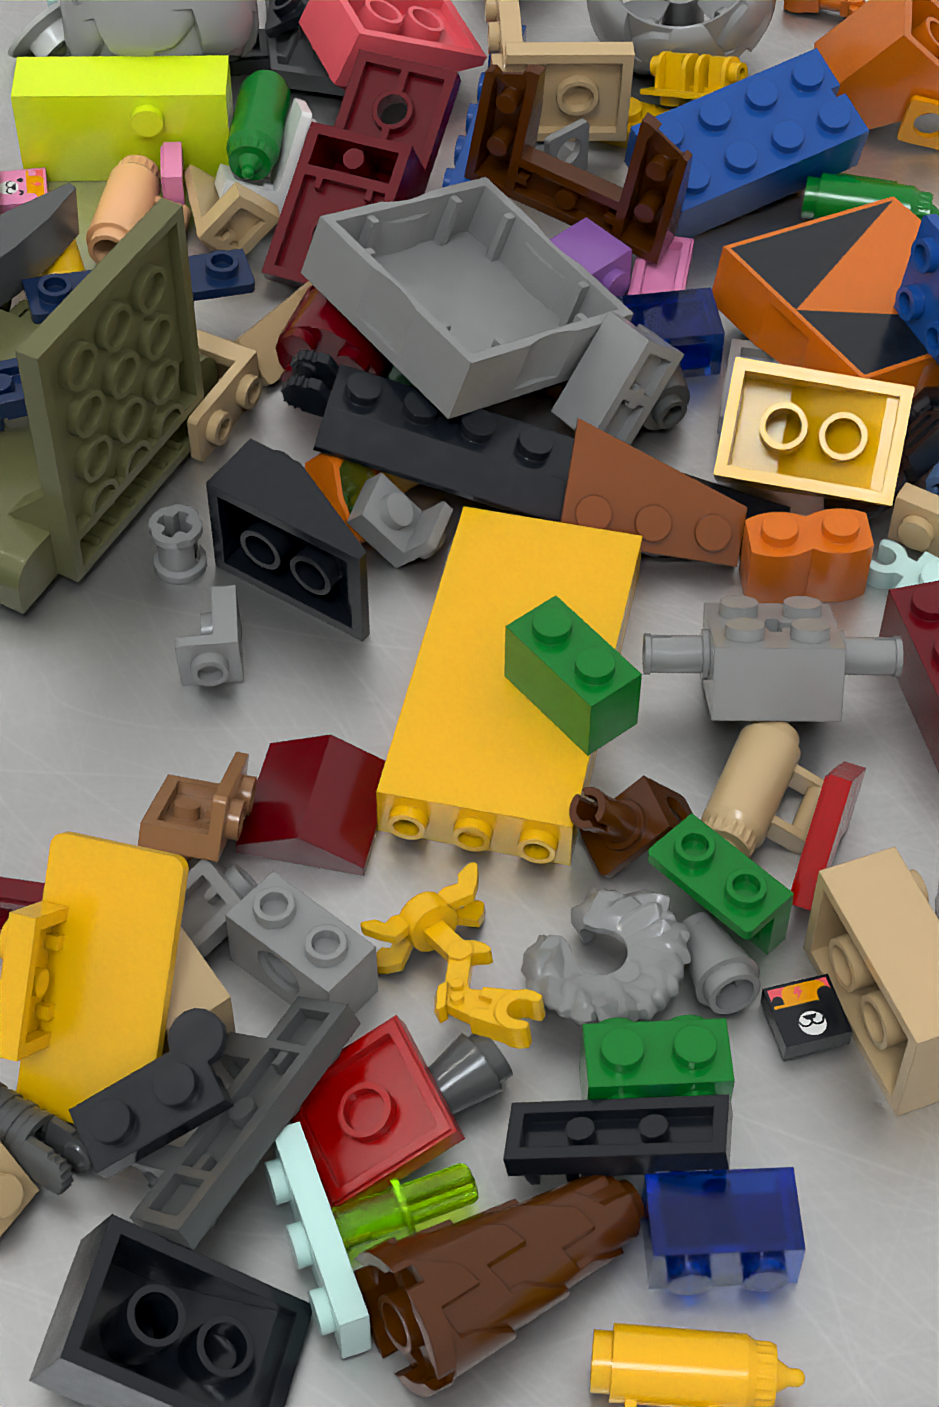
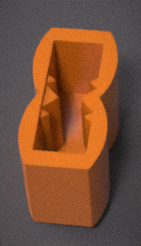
M835 508L817 511L806 517L789 512H768L746 519L739 562V574L744 596L752 597L758 603H783L784 599L792 596L813 597L821 602H842L863 595L874 548L867 514L853 509Z

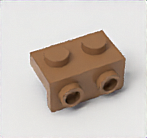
M235 752L220 783L168 774L140 822L138 846L178 854L184 857L186 861L198 858L218 862L228 839L239 840L245 815L250 816L253 808L257 777L247 775L249 754Z

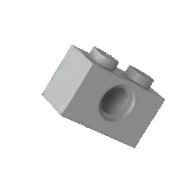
M274 871L225 914L231 960L288 1004L292 1005L296 998L301 996L348 1004L353 1013L356 1014L378 992L376 946Z

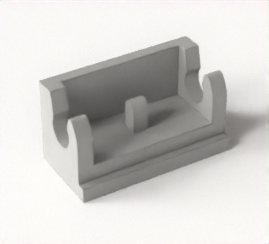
M609 310L551 412L573 430H575L577 418L631 445L685 354L672 347L643 325L638 324L636 327L621 315Z

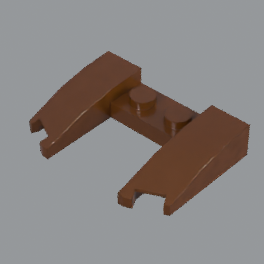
M491 64L485 71L464 177L469 180L487 177L507 197L570 226L587 217L630 247L632 254L657 265L672 243L676 233L687 191L693 154L688 149L682 152L659 130L662 123L655 116L647 112L641 121L624 187L622 188L535 148L543 105L545 66L529 64L523 72H502L497 64Z

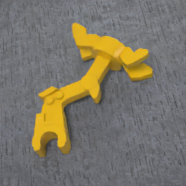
M471 862L467 864L457 874L458 883L444 887L438 893L425 891L415 895L404 905L399 915L391 916L386 923L376 919L361 922V931L365 936L392 943L391 948L381 947L376 952L377 974L403 971L413 947L421 952L436 950L448 962L445 982L438 985L434 997V1013L439 1023L448 1020L450 1015L469 1024L473 1034L491 1038L512 1048H530L532 1036L529 1022L518 1019L530 1018L543 1021L545 1009L542 995L528 989L512 990L483 987L482 990L470 988L473 967L493 963L491 948L488 945L476 940H463L455 933L457 925L479 928L485 920V905L482 901L475 900L479 884L477 863Z

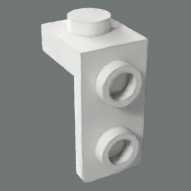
M297 98L293 101L283 134L279 159L273 166L271 176H266L256 181L245 180L238 177L231 170L230 166L220 164L214 182L219 198L235 182H238L276 204L281 214L311 122H316L315 119H311L312 113L306 101Z

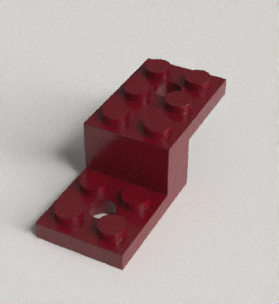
M359 49L334 127L311 122L261 271L267 280L298 288L309 282L301 274L320 216L378 202L409 200L425 194L461 84L458 72ZM402 103L408 106L406 116L399 123L385 124L381 121L382 113L389 105Z

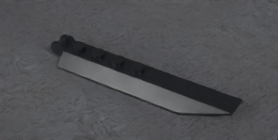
M307 348L306 350L300 349L296 356H293L290 363L293 375L283 383L281 392L284 398L283 401L287 402L288 406L291 405L294 409L300 408L303 412L323 418L313 450L514 514L560 522L573 437L482 408L448 419L416 387L344 364H340L339 367L331 355L322 352L316 353L314 350L310 351ZM684 473L746 506V519L768 512L790 513L791 507ZM641 552V554L654 558H673L672 556Z

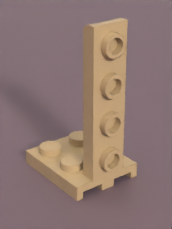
M485 0V22H488V54H491L490 65L497 64L502 72H523L529 64H538L546 67L543 105L537 141H544L548 135L581 118L590 124L589 141H626L635 58L633 42H523L519 0Z

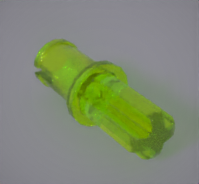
M458 1163L401 1185L397 1177L389 1180L391 1188L337 1208L336 1206L331 1207L346 1252L350 1253L352 1249L406 1230L408 1235L416 1233L415 1225L471 1205L479 1199L471 1169L466 1164Z

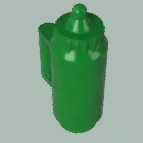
M258 70L252 73L242 82L237 97L226 151L231 170L238 177L245 180L256 181L266 176L270 177L272 167L279 159L291 102V93L283 77L271 70Z
M822 172L821 177L808 176L801 219L814 220L893 196L921 221L924 215L937 214L939 217V209L932 204V193L919 191L912 185L898 184L897 181L852 174Z

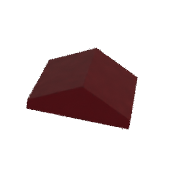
M331 734L270 743L257 780L250 816H245L240 838L235 845L236 853L364 876L378 831L376 791L385 760Z

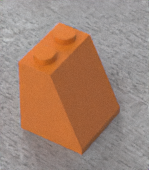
M869 0L814 43V49H818L840 84L837 97L846 93L869 130L902 121L910 99L915 95L939 101L938 0Z

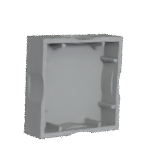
M487 177L429 190L427 193L409 200L378 202L320 216L301 274L448 419L569 380L609 310L621 315L628 321H631L634 315L631 310L581 264L556 247L541 231L539 226Z

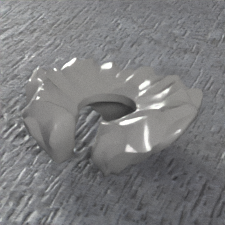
M594 888L590 890L583 903L571 908V924L585 945L592 940L596 933L608 934L619 939L627 950L625 963L618 970L609 974H591L582 970L576 964L571 947L565 938L559 935H539L537 941L528 947L523 954L521 972L526 978V989L541 994L544 1006L547 1009L555 1010L560 1017L570 1019L580 1026L583 1024L599 1023L605 1019L616 1017L627 1018L633 1022L649 1021L656 1012L664 1011L671 998L679 995V986L684 978V965L691 963L690 953L687 948V942L691 937L689 930L684 924L678 922L675 915L670 911L671 899L667 894L646 889L622 894L617 890H607L605 888L597 890Z

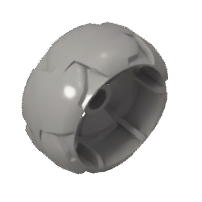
M60 0L64 40L71 56L229 55V62L241 59L252 51L256 44L259 29L257 0Z
M586 0L590 22L600 42H633L635 53L633 73L640 76L652 75L650 73V61L653 56L659 55L662 51L697 53L699 56L702 54L726 57L735 56L738 58L746 50L752 52L766 32L772 20L776 0H632L624 4L622 0ZM704 13L710 18V20L704 22Z

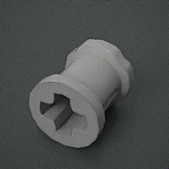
M174 504L154 512L149 519L148 528L154 544L157 545V550L153 557L155 573L161 580L176 585L189 584L198 580L205 573L208 566L206 551L199 544V539L203 533V524L199 518L198 511L188 505Z

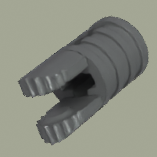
M0 1082V1142L32 1181L43 1186L53 1194H62L72 1186L71 1183L74 1181L72 1169H75L77 1173L80 1171L85 1173L93 1167L77 1129L49 1111L40 1109L39 1105L29 1099H24L21 1094L13 1089H8L5 1084Z

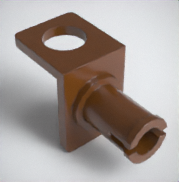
M644 775L615 798L606 795L595 787H585L582 789L584 795L594 800V802L576 794L569 808L571 822L579 828L580 834L600 875L606 878L614 877L680 823L671 809L674 810L681 821L691 813L693 814L686 799L681 794Z

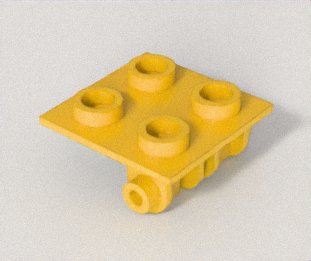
M662 51L659 55L653 56L650 61V73L655 76V87L640 89V94L660 96V105L681 106L691 100L693 101L747 78L748 68L745 63L740 62L739 58L735 56H712L710 54L699 56L697 53Z

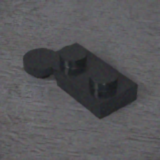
M202 1008L184 1011L174 1020L169 1029L167 1041L170 1051L69 1109L96 1174L108 1179L234 1106L222 1079L216 1075L212 1066L213 1063L221 1058L226 1049L228 1039L226 1026L216 1014Z

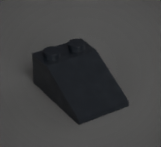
M250 438L206 482L215 565L363 642L370 635L367 555L365 549L300 462L292 459L283 451L273 450Z
M111 1214L80 1240L29 1381L88 1407H284L312 1316L310 1303Z

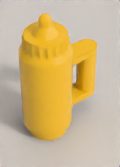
M613 1323V1330L594 1329L590 1393L608 1394L609 1403L624 1404V1407H637V1405L654 1407H774L777 1393L787 1387H800L805 1382V1374L801 1369L789 1368L778 1359L776 1344L770 1341L755 1340L747 1333Z

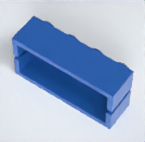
M817 48L655 116L662 123L659 130L682 152L688 149L693 154L687 191L675 236L692 238L806 188L808 176L821 177L822 172L839 174L857 166L869 134V129L846 93L837 97L840 84ZM641 123L630 128L624 160L628 169Z

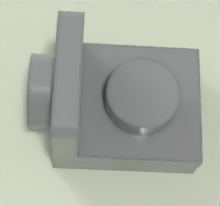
M380 473L366 480L346 523L395 568H398L419 557L427 559L440 549L447 536L444 530L453 509L445 501H442L422 511L383 473Z
M236 585L211 587L212 612L200 613L201 635L178 637L175 639L176 658L183 686H216L223 683L244 682L242 627Z
M201 859L188 872L181 927L203 958L228 936L225 914L258 885L236 863L227 869L215 861Z

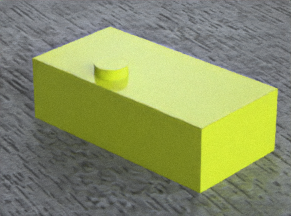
M229 55L17 57L11 90V102L23 169L45 167L48 181H107L112 169L124 157L142 155L157 165L161 175L160 146H163V142H182L185 170L189 165H194L216 178L220 164L229 166L226 145L234 115Z

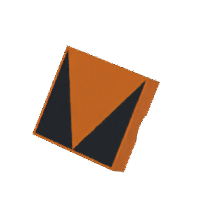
M894 196L723 246L709 301L756 347L762 349L780 364L914 386L913 397L924 387L939 386V365L928 354L923 344L894 309L896 293L901 286L911 255V246L916 239L921 220Z

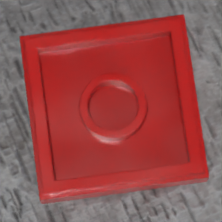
M397 1015L343 1048L339 1058L329 1066L302 1103L299 1112L290 1120L291 1124L300 1121L327 1199L332 1209L341 1216H344L465 1139L406 1024Z

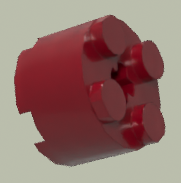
M314 285L307 289L280 333L275 347L279 363L284 369L281 374V381L283 383L293 375L292 367L290 366L293 356H296L300 349L306 350V348L310 351L314 350L316 353L322 352L331 355L339 367L340 364H344L388 378L394 368V365Z

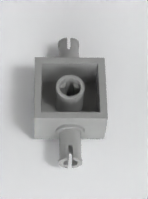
M732 595L721 598L720 603H704L703 629H701L700 635H651V633H644L642 665L644 675H650V673L700 674L711 720L841 722L845 675H889L900 677L903 668V641L901 636L845 637L844 631L839 630L830 604H822L820 600L813 597L792 596L784 599L783 603H758L752 597Z

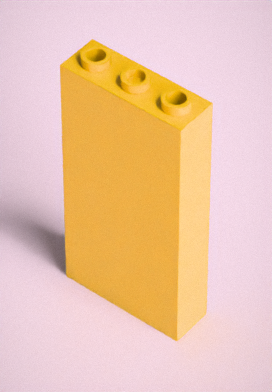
M463 506L376 791L378 831L393 833L407 840L426 839L453 844L473 852L486 850L518 856L538 864L551 862L567 866L571 865L579 828L570 820V803L576 794L581 795L585 799L587 798L582 789L590 785L598 750L587 756L504 676L505 626L556 595L621 654L639 579L643 536Z

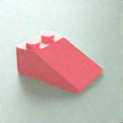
M309 0L298 22L308 38L312 49L316 52L326 69L330 80L334 85L344 90L347 88L359 49L454 72L482 66L487 58L451 0Z

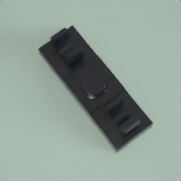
M730 1095L512 1103L503 1157L508 1176H524L531 1185H540L541 1175H566L567 1182L579 1178V1174H581V1177L592 1175L655 1174V1172L669 1171L676 1181L685 1179V1171L712 1170L713 1179H723L725 1170L730 1168L733 1119Z

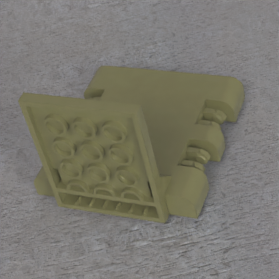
M160 198L41 324L32 322L26 300L19 301L18 305H15L11 310L12 299L0 307V361L17 358L28 416L11 420L5 418L4 430L0 431V604L22 614L28 610L58 574L79 582L191 452L187 420L218 383L215 360L199 353L183 205L164 198Z

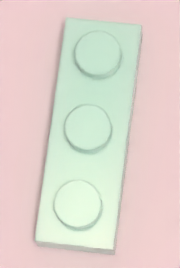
M300 1121L286 1125L273 1142L275 1159L264 1162V1169L275 1204L279 1205L289 1202L295 1223L285 1225L295 1264L298 1270L311 1266L318 1288L309 1290L308 1297L318 1331L321 1336L334 1333L342 1359L372 1349L369 1314Z

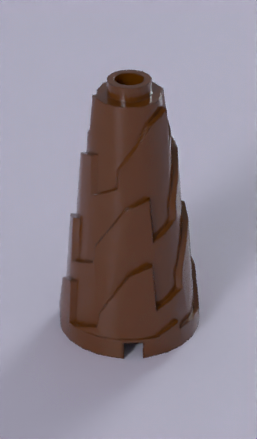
M605 1175L583 1176L520 1203L513 1199L454 1224L449 1219L399 1240H396L395 1237L386 1239L361 1252L354 1261H359L363 1267L353 1272L369 1314L371 1337L383 1358L398 1350L404 1354L410 1365L394 1373V1375L410 1391L420 1397L428 1398L451 1387L457 1377L516 1339L515 1331L570 1296L569 1288L624 1253L621 1247L639 1235L640 1221L645 1216L641 1196L628 1180L621 1179L618 1181L612 1176Z

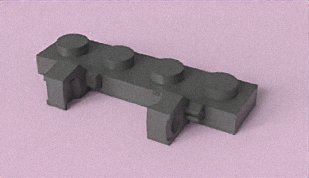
M298 996L267 1038L235 1032L228 1034L227 1046L219 1061L234 1079L227 1089L234 1106L200 1125L183 1148L166 1145L132 1164L133 1167L138 1168L149 1182L147 1186L150 1188V1191L129 1217L134 1224L189 1249L194 1250L202 1238L214 1227L219 1215L247 1177L257 1169L261 1158L287 1123L296 1116L304 1100L329 1066L339 1058L342 1049L360 1026V1021L348 1004Z

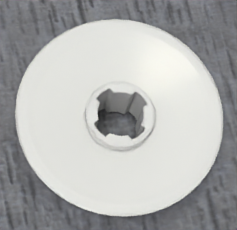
M60 0L42 11L17 35L8 49V56L17 58L32 52L35 57H62L69 51L64 40Z

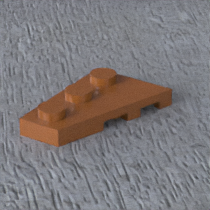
M577 418L560 522L643 536L641 552L737 567L747 513L746 506Z

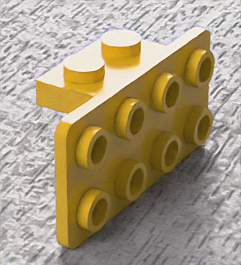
M70 831L57 834L50 843L43 900L9 912V918L0 932V959L3 960L0 977V1058L16 1062L20 1060L16 1092L21 1094L24 1099H29L39 1105L40 1109L49 1111L65 1122L74 1124L69 1112L70 1108L162 1056L189 872L188 863L181 855Z

